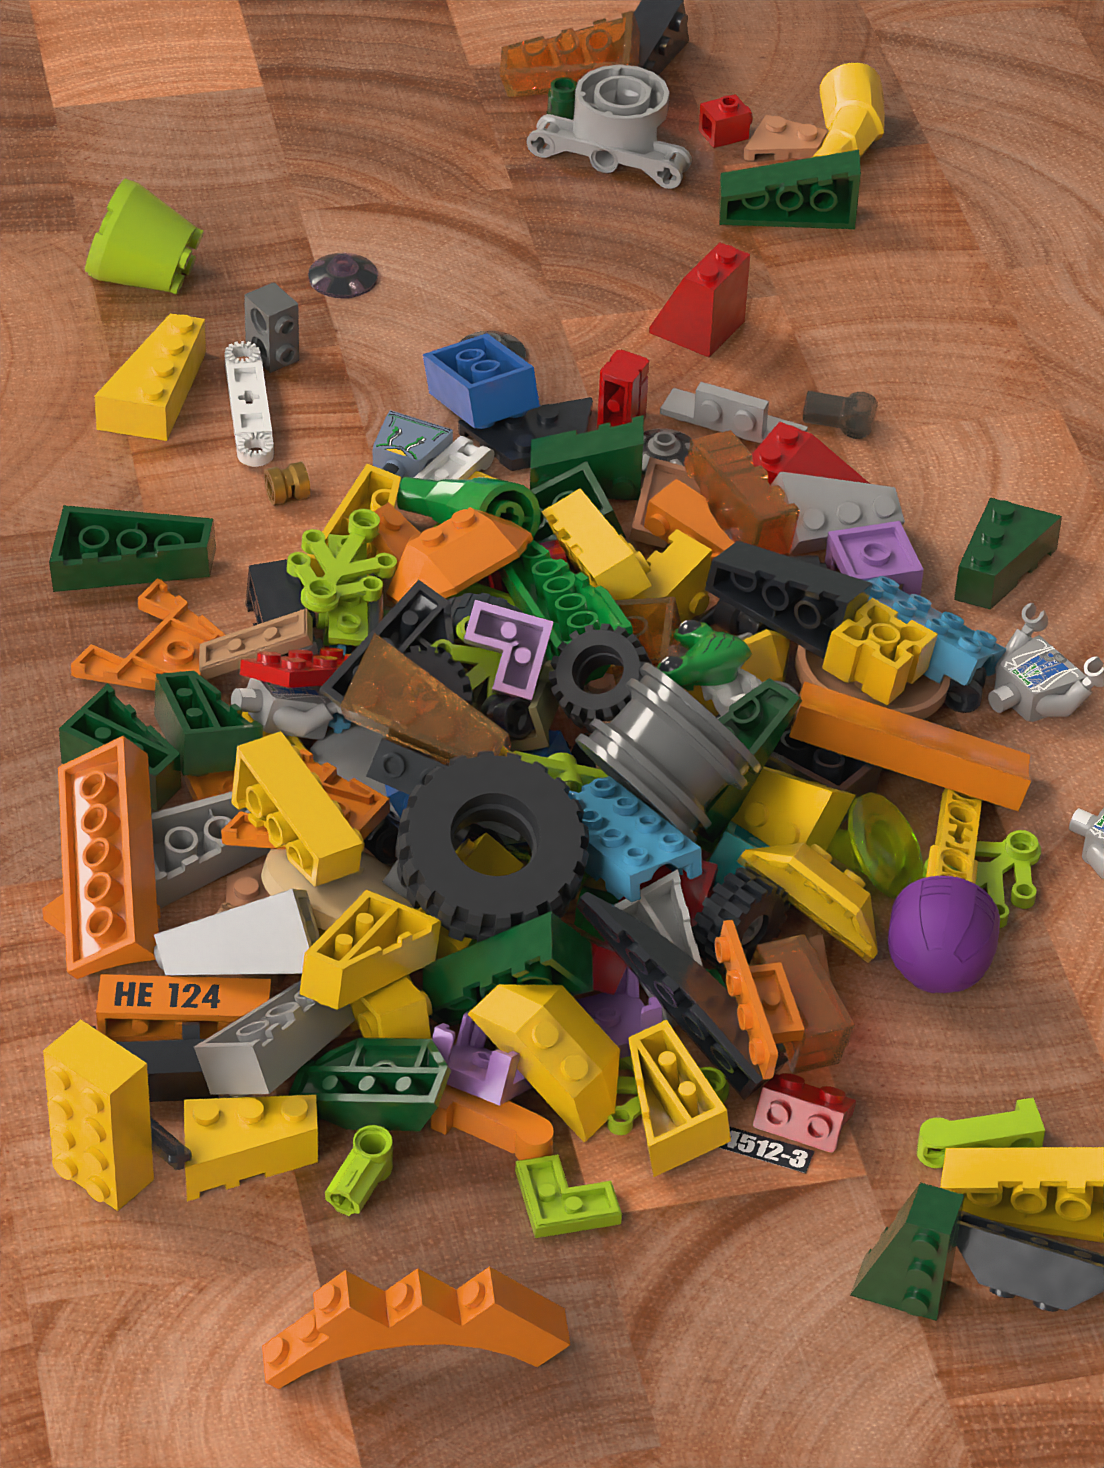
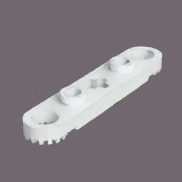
M237 341L234 342V345L232 343L229 344V347L225 349V368L237 457L241 463L247 466L258 467L268 464L274 457V442L263 365L259 347H256V344L251 345L249 341L247 344H244V341H241V344H239ZM245 356L249 357V359L245 358L246 361L241 358V361H239L237 357ZM251 448H261L262 451H261V450H258V453H257V452L254 450V453H252V450H249V452H248V449H251Z

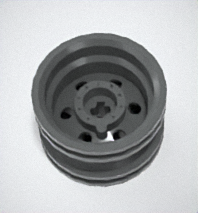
M645 662L639 669L643 678L640 681L631 678L625 684L627 690L631 693L630 702L610 723H603L595 718L589 724L593 733L589 737L581 733L575 742L607 776L616 780L695 843L698 838L693 831L697 827L706 830L712 824L705 815V809L727 785L743 790L748 784L744 775L747 772L756 775L762 767L744 744L702 704L663 672Z

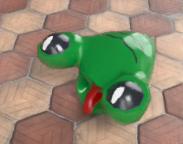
M686 620L675 630L674 639L688 651L685 656L678 657L674 655L666 657L659 663L657 669L683 689L694 691L696 686H718L733 682L738 676V670L751 657L752 653L747 643L739 637L725 632H715L706 623Z

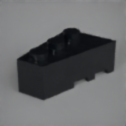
M641 0L605 58L606 66H637L659 75L689 42L688 15L685 13L684 0Z
M287 559L249 565L245 605L248 612L254 611L257 623H253V626L307 609L301 602V591L304 585L298 577L288 574ZM307 609L312 616V627L315 628V612ZM313 633V642H316L318 654H320V648H324L321 638H315ZM289 653L283 654L281 657L289 656Z

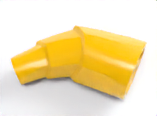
M863 63L843 64L828 72L820 84L819 92L825 125L829 132L822 144L823 146L812 157L859 150L861 157L870 145L882 138L884 134V94L880 75L874 68Z

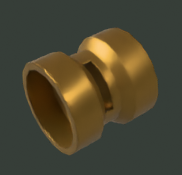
M302 461L291 463L286 469L273 467L264 470L265 488L272 505L284 503L287 498L291 497L297 500L310 497L309 476Z

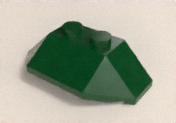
M357 1038L330 1050L316 1061L313 1059L308 1060L298 1069L288 1096L316 1095L317 1117L346 1130H359L365 1126L377 1125L388 1131H420L437 1110L451 1069L432 1039Z

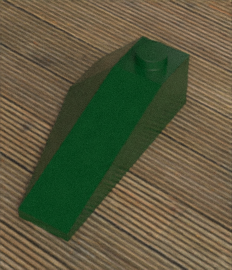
M769 678L731 704L729 712L718 720L744 744L763 769L801 704L802 699ZM762 769L756 775L750 772L744 775L748 784L743 790H739L732 785H727L705 809V815L712 824L706 830L697 827L694 832L713 843L738 812Z

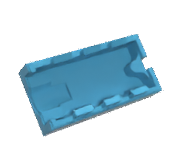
M879 576L878 578L867 580L873 583L868 601L874 598L898 612L897 619L907 624L910 620H914L938 634L928 670L923 675L937 683H940L944 675L965 686L970 684L976 669L981 668L982 665L986 669L987 676L996 673V664L1006 652V648L996 643L997 638L982 630L974 631L963 625L964 620L953 613L939 612L931 607L932 603L925 597L917 594L909 595L898 589L899 584L890 578Z
M612 777L597 778L591 783L582 786V792L579 793L569 791L568 796L570 800L575 798L579 801L584 811L582 823L587 825L589 830V844L587 847L589 855L585 872L596 881L602 878L605 881L606 890L618 900L623 896L630 902L640 900V884L651 880L655 871L663 865L672 872L678 869L679 875H683V870H685L689 879L702 875L701 847Z

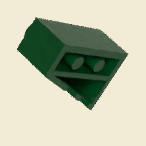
M644 415L633 417L631 423L611 427L610 423L599 425V430L578 434L576 430L532 439L530 490L587 461L607 499L639 500L643 460Z
M107 683L59 728L61 763L65 764L124 736L148 754L151 808L158 811L182 788L180 753L151 725L147 727L137 717L136 710L130 704L125 706L115 696V690Z

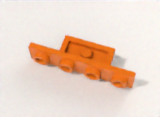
M733 920L723 921L720 937L715 939L716 957L719 963L725 964L727 970V990L730 996L736 997L738 1003L737 1016L741 1030H747L751 1061L754 1065H759L763 1079L773 1078L778 1058L775 1044L802 1040L805 1029L782 963L748 966Z

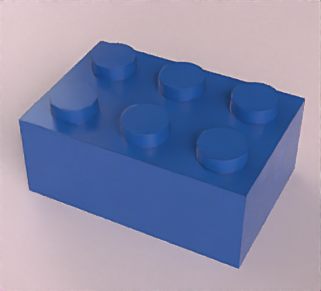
M488 333L423 354L429 394L473 428H488L493 426L496 421L508 417H521L527 414L528 410L540 407L534 367Z

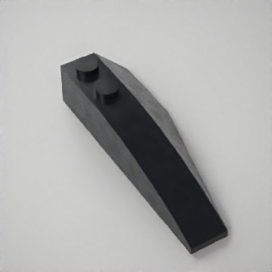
M589 892L580 897L576 906L578 910L650 993L657 998L663 1008L715 1068L724 1074L725 1079L743 1100L769 1080L763 1079L759 1065H754L751 1061L749 1054L750 1038L747 1030H741L739 1026L737 1000L734 996L729 995L725 987L698 962L666 937L627 912ZM783 1043L775 1044L778 1058L774 1075L789 1060L784 1055L786 1048Z

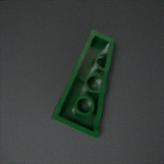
M859 150L721 173L719 225L855 229L861 177Z
M63 505L49 560L53 592L152 583L157 578L162 581L210 577L216 552L214 519Z
M548 912L438 959L423 967V991L428 995L432 1005V1015L428 1017L439 1025L444 1023L450 1027L461 1024L464 1013L472 1010L499 984L563 985L572 996L593 991L592 943L554 913Z

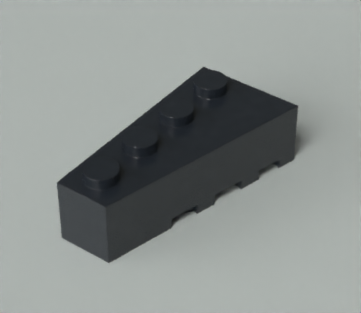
M736 541L712 559L705 590L824 659L831 632L847 619L854 621L856 611L868 602L873 583L751 544Z
M790 730L784 731L764 767L779 770L792 776L855 794L856 796L841 824L876 795L882 770L880 766L790 738Z

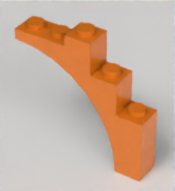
M489 1266L458 1289L449 1286L419 1268L386 1291L345 1270L313 1293L314 1309L262 1345L265 1383L281 1389L315 1369L337 1360L374 1350L409 1345L473 1347L509 1355L539 1367L571 1344L565 1308Z

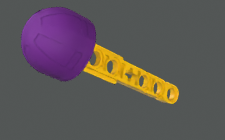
M947 788L942 793L935 845L930 847L926 878L911 883L897 896L892 907L888 932L889 952L896 968L915 987L930 993L960 992L976 984L984 976L992 963L997 950L1000 928V915L996 904L987 892L976 885L978 861L974 859L982 800ZM947 865H950V866L956 868L958 871L951 869V868L948 867Z

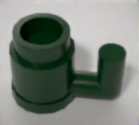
M560 77L551 82V87L548 91L546 114L571 120L574 119L576 81L571 78Z

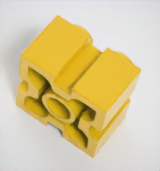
M871 598L856 611L854 621L847 619L831 632L822 669L836 676L841 681L847 683L860 682L863 684L862 692L888 706L904 691L907 682L914 683L928 670L938 634L914 620H910L907 624L897 619L898 612Z

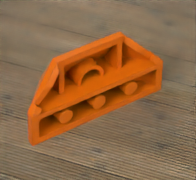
M471 507L454 513L449 520L436 527L426 529L419 537L407 543L386 592L389 601L397 604L418 579L444 598L455 595L519 558L526 549L527 544L532 542V534L512 521Z

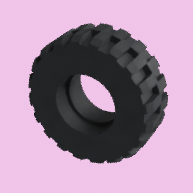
M480 751L477 757L467 759L466 755L452 758L450 759L449 767L443 769L437 766L426 775L424 785H416L409 796L407 808L402 812L396 843V857L398 858L397 874L400 884L407 886L406 897L413 908H422L425 914L441 920V926L449 930L448 936L456 940L463 941L464 937L477 940L478 943L548 912L554 913L561 919L568 911L570 901L576 898L581 886L589 855L587 853L589 830L588 826L582 823L584 811L577 799L573 798L570 800L568 796L570 788L561 778L557 777L554 780L547 774L549 768L536 761L533 765L522 761L521 755L507 752V757L494 756L493 751ZM482 821L499 822L510 826L523 836L531 849V860L524 868L509 875L490 876L472 870L460 860L452 846L453 838L456 833L470 824Z

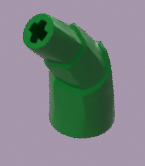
M403 477L397 494L398 509L432 517L434 521L441 524L449 520L454 513L469 507L512 521L529 531L532 537L537 533L540 524L541 511L536 496L524 485L486 477H478L471 480L443 479L441 481Z

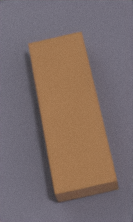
M303 609L201 643L199 652V671L201 675L207 680L240 669L241 659L257 658V652H277L283 655L289 653V650L313 645L312 616L307 609Z

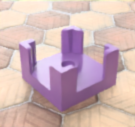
M900 521L828 532L825 556L827 569L836 571V568H839L842 574L865 581L884 576L894 580L899 585L903 584L902 591L909 595L921 594L924 569Z
M628 966L614 995L600 993L576 1000L620 1048V1058L631 1056L628 1037L662 1022L661 1004L654 996L649 998V1005L644 1006L639 998V979Z
M471 1010L463 1015L457 1042L454 1046L455 1033L449 1030V1025L442 1023L435 1027L432 1040L451 1069L447 1082L448 1085L497 1105H501L533 1088L517 1069L520 1058L519 1053L514 1051L507 1053L502 1050L491 1051L484 1048L487 1035L468 1015Z

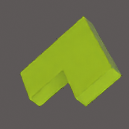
M558 1154L516 1161L515 1172L535 1238L621 1224L622 1213L612 1181L568 1187Z

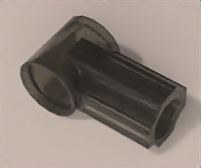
M808 391L803 410V421L841 428L846 436L853 439H863L871 433L878 410V402L874 396L866 392H855L849 397Z

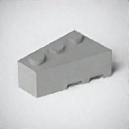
M779 472L770 486L788 556L826 549L829 531L900 521L902 525L905 523L895 487Z

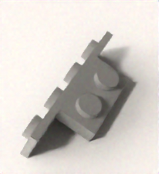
M700 382L695 394L673 388L660 408V414L758 443H761L779 421L808 432V426L768 415L769 401L704 382Z

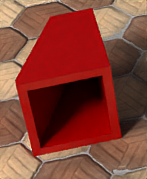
M719 242L681 280L650 325L649 333L710 358L745 322L750 254L731 245Z

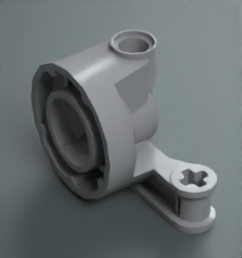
M603 66L585 74L578 81L575 91L574 119L571 120L551 114L543 115L537 122V129L529 134L526 141L528 149L535 156L546 158L563 151L589 156L592 166L602 173L613 172L619 164L642 169L656 183L668 189L675 188L681 183L682 173L686 172L692 163V157L684 147L657 141V127L666 119L668 113L669 90L665 81L658 75L637 66Z

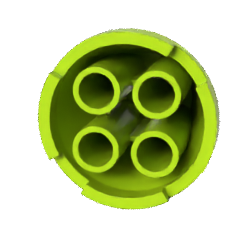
M125 178L117 187L107 206L108 212L102 221L99 232L95 233L87 257L85 272L99 281L171 292L177 295L185 277L181 274L189 275L193 268L196 256L192 254V249L196 250L198 248L204 230L197 228L141 184Z

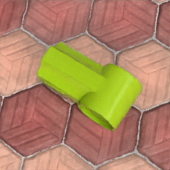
M369 1125L355 1133L353 1149L325 1191V1200L336 1211L347 1216L354 1213L359 1214L378 1183L385 1180L391 1174L393 1169V1142L388 1130L381 1126Z

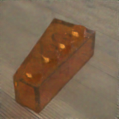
M731 430L692 439L688 456L684 460L685 469L688 476L694 478L700 488V494L706 497L719 527L734 542L741 541L789 556L800 509L795 503H785L783 500L785 499V492L779 485L771 486L768 483V472L762 465L753 466L752 454Z

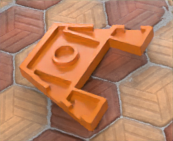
M157 578L138 597V609L163 621L126 658L119 657L91 644L71 663V676L155 691L156 674L195 671L202 676L199 671L200 644L225 636L226 634L205 616L201 615L198 617L188 608V602L180 595L173 596L168 591V585Z
M301 749L300 753L303 762L311 773L315 772L319 776L325 792L331 800L338 802L347 822L352 828H356L360 832L364 840L389 814V798L355 778L347 781L337 775V768L328 762L320 765L314 761L311 752ZM240 811L221 830L222 844L286 849L284 846L276 848L269 841L267 828L265 826L256 828L248 820L249 813Z

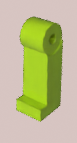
M1034 1098L1017 1100L1015 1111L954 1121L944 1118H931L926 1120L920 1127L917 1157L920 1162L928 1167L943 1168L946 1148L1043 1147L1045 1128Z

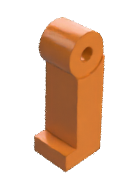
M446 1084L439 1106L431 1116V1129L446 1135L452 1127H455L510 1153H515L519 1161L551 1156L553 1154L554 1130L552 1124L546 1118L509 1100L501 1105H497Z

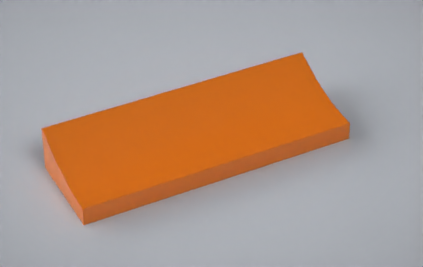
M804 681L799 694L802 702L794 714L789 734L790 738L1019 812L1031 783L1029 777L1030 754Z
M121 736L58 767L67 973L76 979L120 965L156 960L154 947L157 944L154 934L159 933L148 754L126 737Z

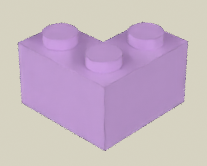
M475 600L464 643L502 654L492 693L528 699L530 702L532 701L553 627V621Z

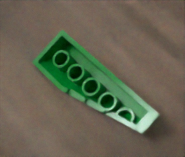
M534 540L527 544L526 549L519 558L498 569L515 606L522 613L553 621V627L544 655L546 661L552 660L553 656H560L557 647L563 641L568 644L572 641L569 636L571 633L577 631L581 635L586 632L585 626L593 624L596 630H600L601 623L610 624L614 631L620 626L627 630L629 636L633 634L631 623L608 590L602 586L595 588L590 585L589 577L581 572L578 574L571 572L567 562L562 559H552L549 550ZM611 665L601 666L594 670L588 676L585 685L590 681L602 678Z

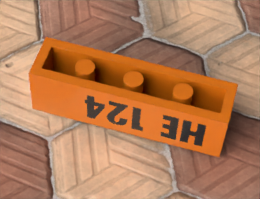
M101 974L96 1008L97 1030L111 1040L119 1042L183 1040L182 1022H199L200 1039H207L270 1000L271 979Z

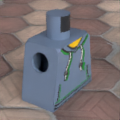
M390 410L373 445V466L401 477V480L403 477L414 478L453 443V430Z

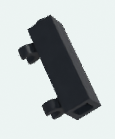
M182 1022L183 1040L116 1042L147 1063L149 1102L219 1098V1094H210L194 1049L196 1045L206 1040L200 1039L199 1022Z

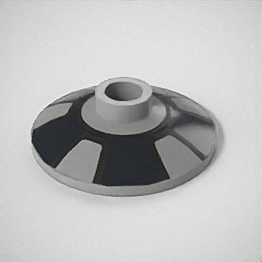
M672 429L644 431L642 474L645 475L649 457L695 469L699 463L700 449L690 436Z

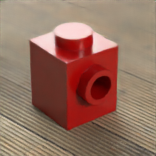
M736 94L700 103L698 131L713 148L749 139L750 125L753 122L752 112Z

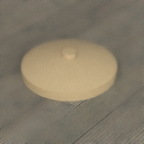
M271 849L261 873L262 882L271 896L290 889L307 890L317 927L323 930H327L366 889L413 908L407 899L382 882L392 867L380 862L375 856L364 851L361 854L358 872L314 887L288 860L286 849Z

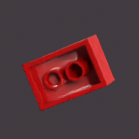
M779 421L745 461L742 495L775 508L770 486L779 472L870 483L813 434Z

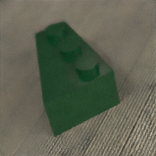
M990 497L958 566L954 600L986 609L993 608L1017 586L1018 579L1026 572L1031 574L1037 568L1038 562L1046 554L1051 556L1057 550L1062 516Z
M183 671L156 674L154 716L165 739L180 753V765L183 776L200 777L208 773L235 770L237 746L263 738V725L258 721L251 723L242 716V709L238 705L232 704L229 706L221 700V692L197 672Z
M920 1182L898 1211L893 1223L882 1232L874 1248L866 1253L850 1296L905 1311L913 1316H922L937 1321L951 1281L964 1195Z

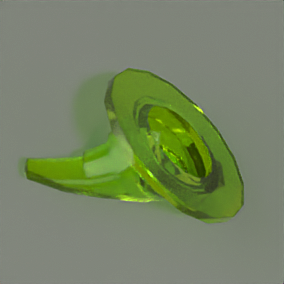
M869 792L856 798L849 810L848 830H837L826 851L854 872L867 875L877 889L889 898L896 899L908 885L923 879L924 863L919 843L909 822L899 809L884 796Z

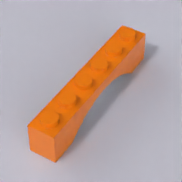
M677 478L648 501L644 528L670 545L668 537L678 529L712 549V562V559L735 543L717 524L710 512L706 497Z

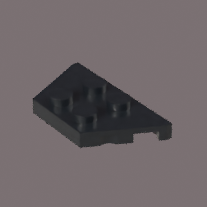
M591 397L541 405L540 407L528 410L524 416L508 417L496 421L491 427L482 429L473 428L466 421L459 420L458 433L464 437L470 435L480 442V446L492 449L494 457L510 471L527 469L531 467L532 439L576 430L578 434L588 432V422L592 415L593 400Z

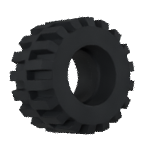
M601 623L600 630H596L592 624L585 626L586 632L581 635L577 631L571 633L569 636L572 641L568 644L562 641L557 647L560 656H553L550 663L554 671L549 672V681L553 685L551 690L567 717L571 718L573 723L580 729L585 726L589 733H593L589 724L595 718L608 722L612 721L631 700V693L627 690L625 684L631 678L637 681L643 678L639 669L645 662L652 665L646 650L634 634L629 636L627 630L620 626L614 631L610 624ZM605 665H618L624 668L621 680L610 691L602 694L584 692V685L588 676L597 668Z

